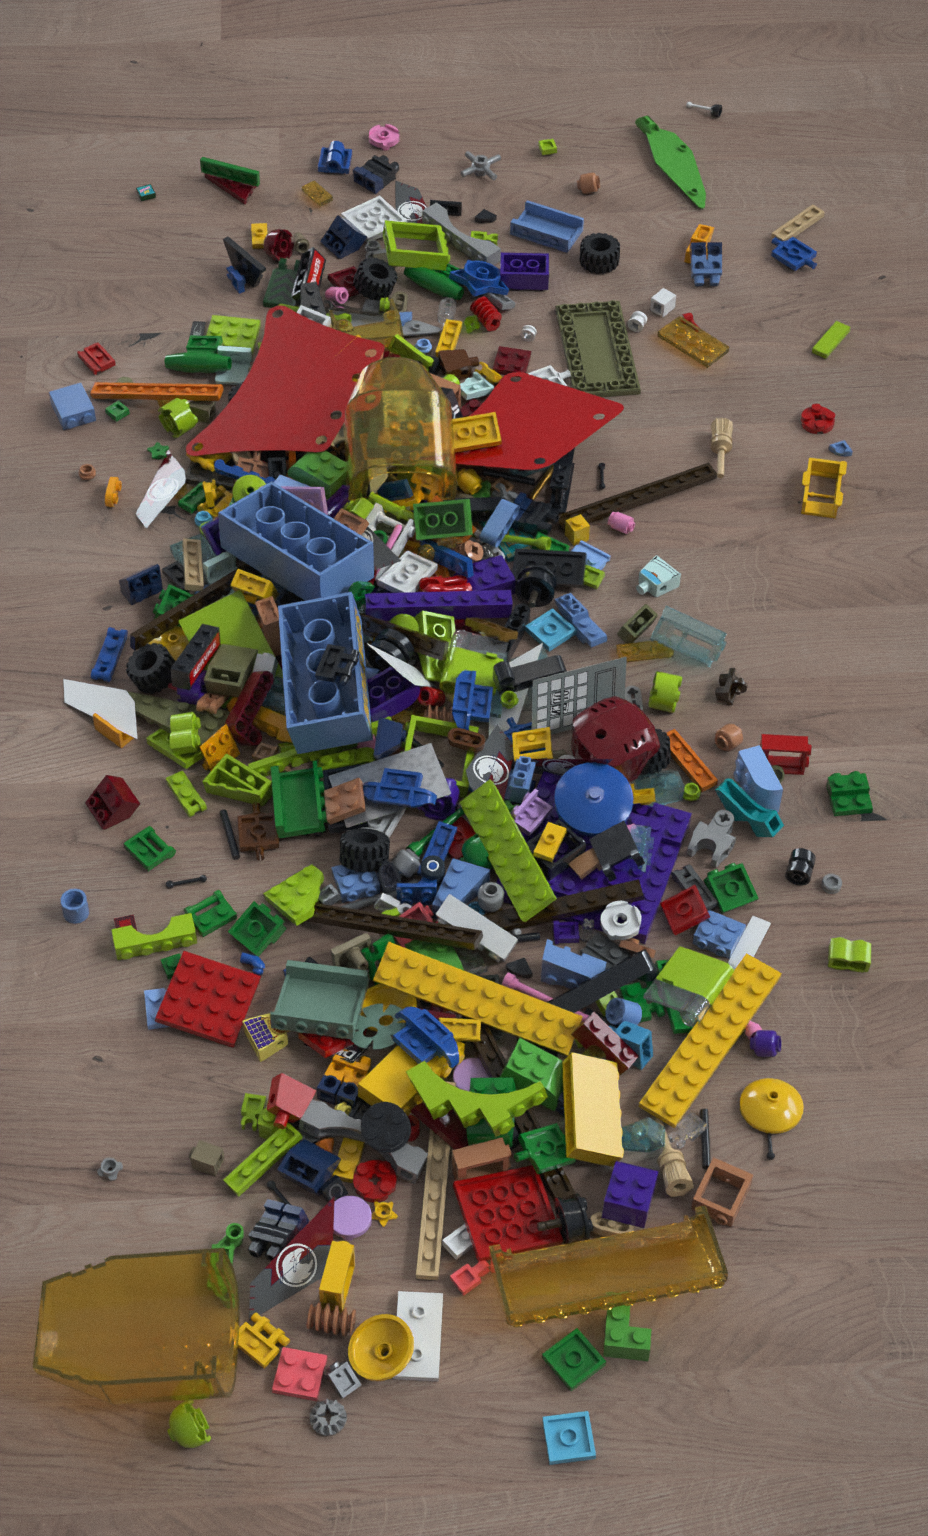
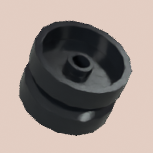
M386 628L381 630L370 644L406 663L414 655V648L407 637L393 629ZM370 646L368 647L366 657L374 668L380 669V672L391 667Z

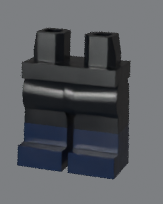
M374 155L361 168L357 166L353 169L354 182L377 194L391 181L396 179L399 163L394 161L390 164L387 156L382 155L378 157Z
M520 492L513 502L520 506L519 513L510 528L527 534H533L534 537H536L538 532L548 536L552 529V524L548 522L556 524L559 520V513L552 510L551 504L527 498V494Z
M267 1199L264 1204L265 1212L260 1221L254 1226L253 1231L251 1230L248 1235L252 1241L248 1251L255 1258H260L262 1253L267 1251L265 1256L271 1262L310 1220L301 1207L290 1204L285 1205L282 1202Z

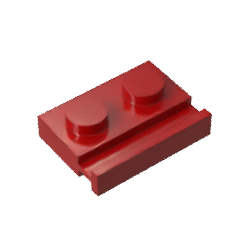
M98 342L84 348L82 352L77 351L78 357L94 375L98 371L103 372L116 366L115 360Z

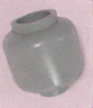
M410 849L400 850L392 860L398 869L400 878L403 876L411 878L420 867V862L418 861L420 857Z
M489 882L479 888L478 904L481 909L486 912H495L503 906L504 891L499 884Z

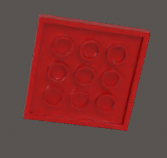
M183 951L155 1017V1022L234 1048L243 1026V1020L246 1018L260 983L261 976Z
M532 1165L453 1182V1189L478 1262L562 1245L563 1238L559 1227L538 1231L537 1223L555 1219L541 1177L539 1174L537 1175Z

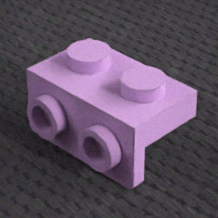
M534 789L531 793L528 792L524 796L522 804L520 806L516 805L511 812L519 830L528 836L536 830L553 808L537 797V789Z

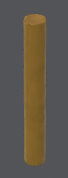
M554 465L548 468L528 497L529 499L535 501L551 478Z

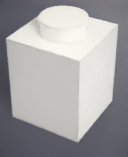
M664 288L651 298L650 310L664 317L675 308L676 295Z
M270 653L257 654L253 672L270 671L273 677H275L278 665L276 657Z

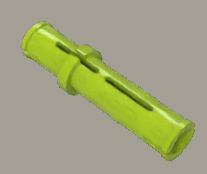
M374 492L370 493V499L368 498L367 500L373 505L378 503L382 505L383 510L395 515L397 519H403L407 522L409 519H412L415 524L414 513L407 510L405 506H399Z

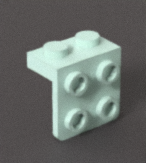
M218 346L217 352L219 355L231 357L232 367L228 371L216 372L215 383L242 384L248 375L250 362H253L252 348Z
M226 551L204 562L203 580L211 585L236 570V556ZM231 589L228 595L234 593L235 591Z

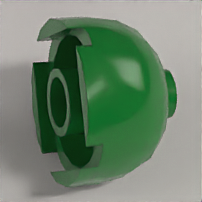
M477 833L468 838L462 845L461 852L463 857L460 860L490 869L491 871L494 867Z

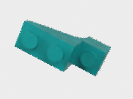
M726 778L715 789L725 809L733 814L734 821H748L756 837H774L784 826L776 810L766 809L758 805L732 779Z

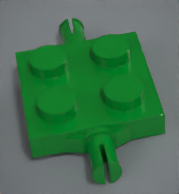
M557 1123L522 1133L518 1137L524 1151L514 1153V1159H516V1162L528 1159L537 1175L573 1164L576 1160L566 1157V1138Z

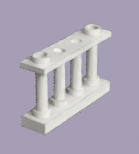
M375 503L373 510L366 518L369 522L368 527L373 532L376 531L378 523L381 522L394 528L397 524L402 525V533L391 550L397 557L400 555L408 539L413 537L415 533V524L412 519H409L407 525H404L385 516L382 505ZM389 565V566H386V567H383V568L380 569V571L378 572V574H377V576H376V578H375L377 584H378V579H379L392 565Z

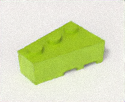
M227 753L202 781L206 793L246 803H255V805L260 803V806H264L273 795L271 780Z

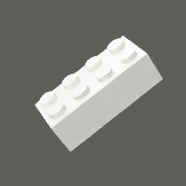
M450 894L436 913V917L439 918L437 920L439 924L481 930L483 938L477 949L480 951L486 949L490 952L488 954L489 957L497 962L500 960L505 962L518 942L516 937Z

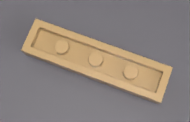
M811 205L772 232L771 238L776 237L780 241H786L791 237H796L823 218L825 212L815 205Z
M183 538L185 590L201 591L204 588L201 540Z

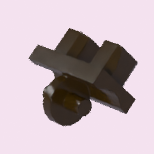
M730 668L728 674H720L719 684L725 687H717L715 690L717 700H726L727 705H733L735 696L746 692L748 688L744 679L738 678L735 675V668Z

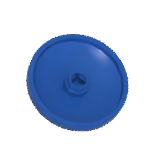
M589 762L574 766L560 778L555 790L554 804L560 820L568 825L572 831L584 836L594 837L622 821L626 823L633 807V792L628 780L617 769L606 764Z

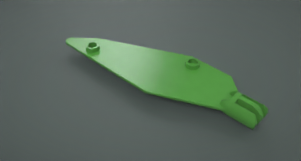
M648 115L636 119V126L647 136L655 163L698 208H705L706 192L692 150L675 133L660 129Z

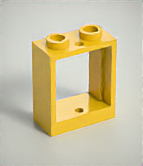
M237 569L231 583V587L235 592L240 590L246 601L256 605L257 599L262 600L273 596L275 600L279 594L270 580Z
M332 1241L319 1287L322 1309L325 1308L327 1303L330 1304V1311H333L336 1305L339 1307V1313H342L355 1268L354 1245H351L349 1242Z

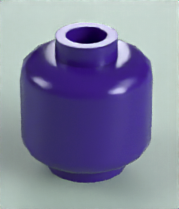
M757 1030L754 1037L750 1038V1049L754 1050L757 1057H775L778 1052H781V1036H778L774 1030Z

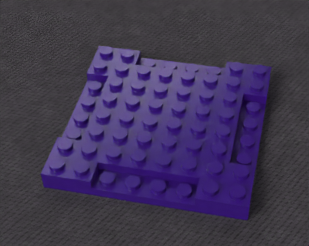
M543 772L536 788L538 790L537 797L553 808L551 813L530 836L520 831L526 843L544 831L548 822L555 823L557 820H560L555 809L554 796L557 783L562 776ZM640 803L633 804L626 825L634 824L639 832L641 846L637 848L645 864L638 867L632 857L612 867L617 879L609 882L602 869L599 871L596 868L581 880L570 867L551 881L547 878L546 880L554 895L558 898L639 879L644 900L628 904L637 907L641 914L639 933L632 938L640 940L639 943L645 944L689 828L692 813L654 803L653 807L641 805ZM574 832L577 836L584 839L586 843L585 852L593 848L589 840L592 837ZM561 842L553 859L554 863L572 851L565 842ZM498 877L496 883L503 888L504 902L513 905ZM605 909L562 918V920L578 922V925L604 932L601 927V914ZM618 917V921L616 922L623 924L626 921V919L622 920L621 917Z

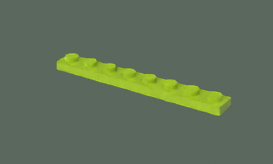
M390 716L385 718L392 721ZM379 720L371 722L372 735L374 734L375 737ZM358 743L297 754L294 748L249 763L248 767L266 777L271 775V767L278 766L280 772H282L290 764L292 768L298 767L301 764L318 760L321 756L351 749L357 746Z

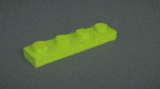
M287 1123L286 1129H278L223 1179L224 1183L239 1197L303 1138L302 1135L291 1124Z

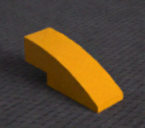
M699 224L691 237L690 245L691 243L706 242L707 246V243L712 238L714 227ZM690 245L686 250L684 260L685 263L691 264Z

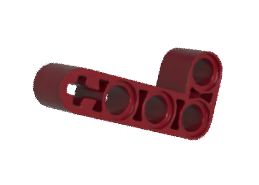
M270 671L251 673L225 721L233 739L242 746L258 745L262 740L261 732L252 725V722L273 685L274 677Z

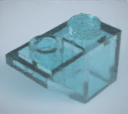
M649 1117L622 1127V1147L624 1151L651 1152L665 1146V1127Z

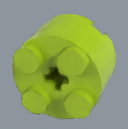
M175 398L158 409V412H161L158 416L162 426L167 432L171 431L174 433L172 435L174 438L182 436L193 429L195 424L198 423V419L191 412L190 405L186 399Z
M656 671L648 706L653 709L674 713L676 702L679 701L680 697L678 689L682 683V676Z

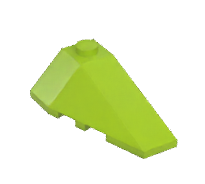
M421 611L414 617L418 622L420 633L449 642L448 651L452 648L451 643L455 637L453 616ZM418 653L425 679L440 682L446 660L441 661Z

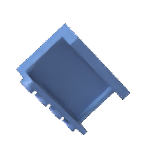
M527 200L525 202V210L518 220L513 218L510 222V235L568 253L583 232L584 218Z

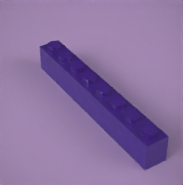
M511 590L367 593L364 598V614L384 621H390L399 614H408L415 617L421 611L453 616L454 619L475 617L481 619L509 618L513 607Z

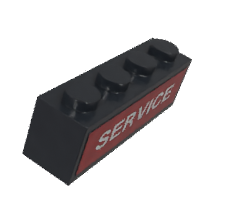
M314 247L301 255L291 295L299 305L301 284L317 282L320 290L326 259Z
M206 624L200 626L171 667L173 687L185 690L192 688L221 646L219 627Z

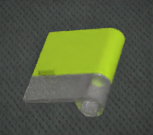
M465 630L455 631L441 676L440 689L447 693H454L456 678L464 670L476 671L475 685L493 687L492 695L495 696L497 688L492 677L493 667L498 662L504 661L508 642L470 633Z
M679 946L643 997L644 999L680 1011L683 1023L694 1027L695 1024L698 1025L708 1012L734 973V969L724 961Z

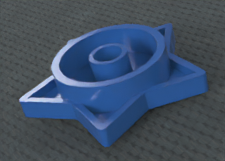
M467 260L464 269L450 272L449 278L465 285L474 297L485 293L508 295L509 288L504 282H501L500 269L490 263Z

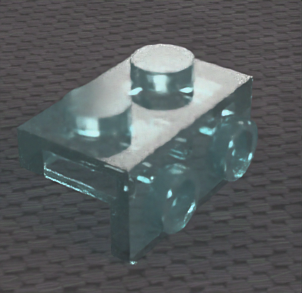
M632 825L631 835L645 864L638 867V872L646 873V866L651 865L652 853L648 852L649 849H653L654 837H650L651 827Z

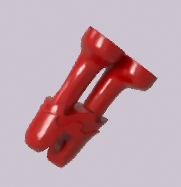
M442 575L438 577H424L419 580L418 584L423 592L472 591L471 584L467 583V577L463 575L442 578Z

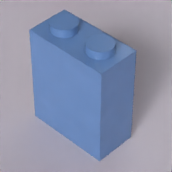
M82 383L49 392L52 408L63 430L96 421L94 407Z

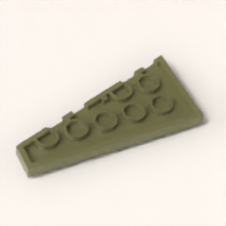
M127 691L135 702L136 717L141 716L146 719V722L150 724L155 723L159 725L160 729L171 733V715L194 712L196 717H199L201 727L198 729L200 746L224 726L230 714L228 711L218 709L216 714H210L209 711L198 712L196 711V705Z

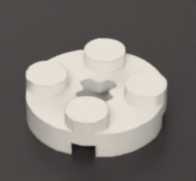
M615 901L606 906V909L601 914V927L609 939L626 940L639 933L641 914L637 907L629 905L626 901ZM618 917H621L622 920L626 919V921L623 924L616 922L618 921Z

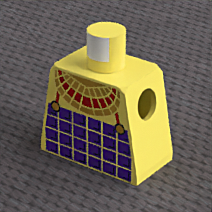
M270 1013L243 1020L244 1033L260 1062L288 1045L287 1033L290 1031L271 1028Z

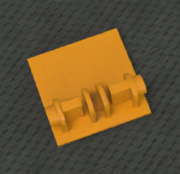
M227 724L222 726L200 746L205 758L202 764L205 770L210 769L212 771L226 753L233 758L240 754Z

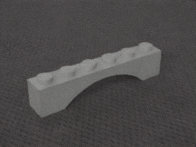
M437 202L422 210L423 224L441 225L442 232H445L444 239L474 261H483L492 265L500 262L501 248L491 241L476 239L460 232L450 222L447 210Z
M312 1099L300 1119L299 1129L316 1138L342 1136L353 1138L369 1145L362 1136L360 1119L351 1118L341 1110H334L322 1101ZM407 1143L396 1152H379L391 1164L397 1176L414 1184L423 1170L428 1153L422 1148L413 1147Z

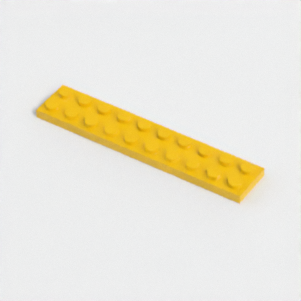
M388 942L373 979L374 982L464 1017L481 1020L482 1024L565 1056L569 1055L575 1039L571 1034L580 1025L583 1016L391 942Z
M746 953L712 1006L709 1005L641 1099L638 1107L675 1129L775 987L782 973Z

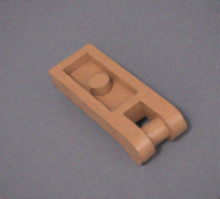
M207 692L198 700L196 711H209L210 714H216L217 709L229 699V696Z

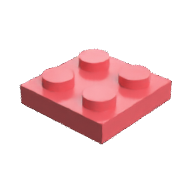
M283 1347L272 1393L317 1401L328 1359L327 1355Z

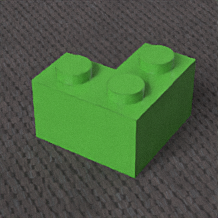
M608 1303L603 1357L648 1361L652 1329L629 1326L630 1305Z

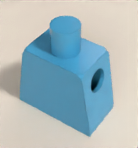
M623 1021L618 1028L610 1025L609 1027L639 1055L632 1065L642 1070L653 1057L652 1032L627 1021Z

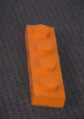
M676 729L666 732L670 738L672 758L692 782L698 785L701 793L716 786L718 779Z

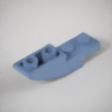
M571 593L555 599V603L563 618L577 629L576 637L582 644L587 642L590 647H594L607 641V635L591 620L588 610Z

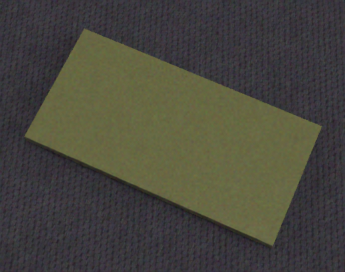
M611 300L606 302L595 301L592 303L555 305L566 364L571 373V377H569L571 387L599 397L641 394L620 301Z

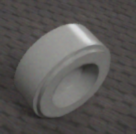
M835 874L825 875L822 879V889L829 894L838 893L842 886L841 878Z

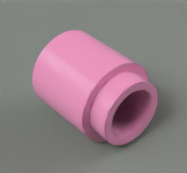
M330 287L326 290L325 297L330 303L344 304L348 300L349 294L344 287Z
M612 512L608 519V525L612 529L625 534L632 532L635 527L634 518L620 512Z

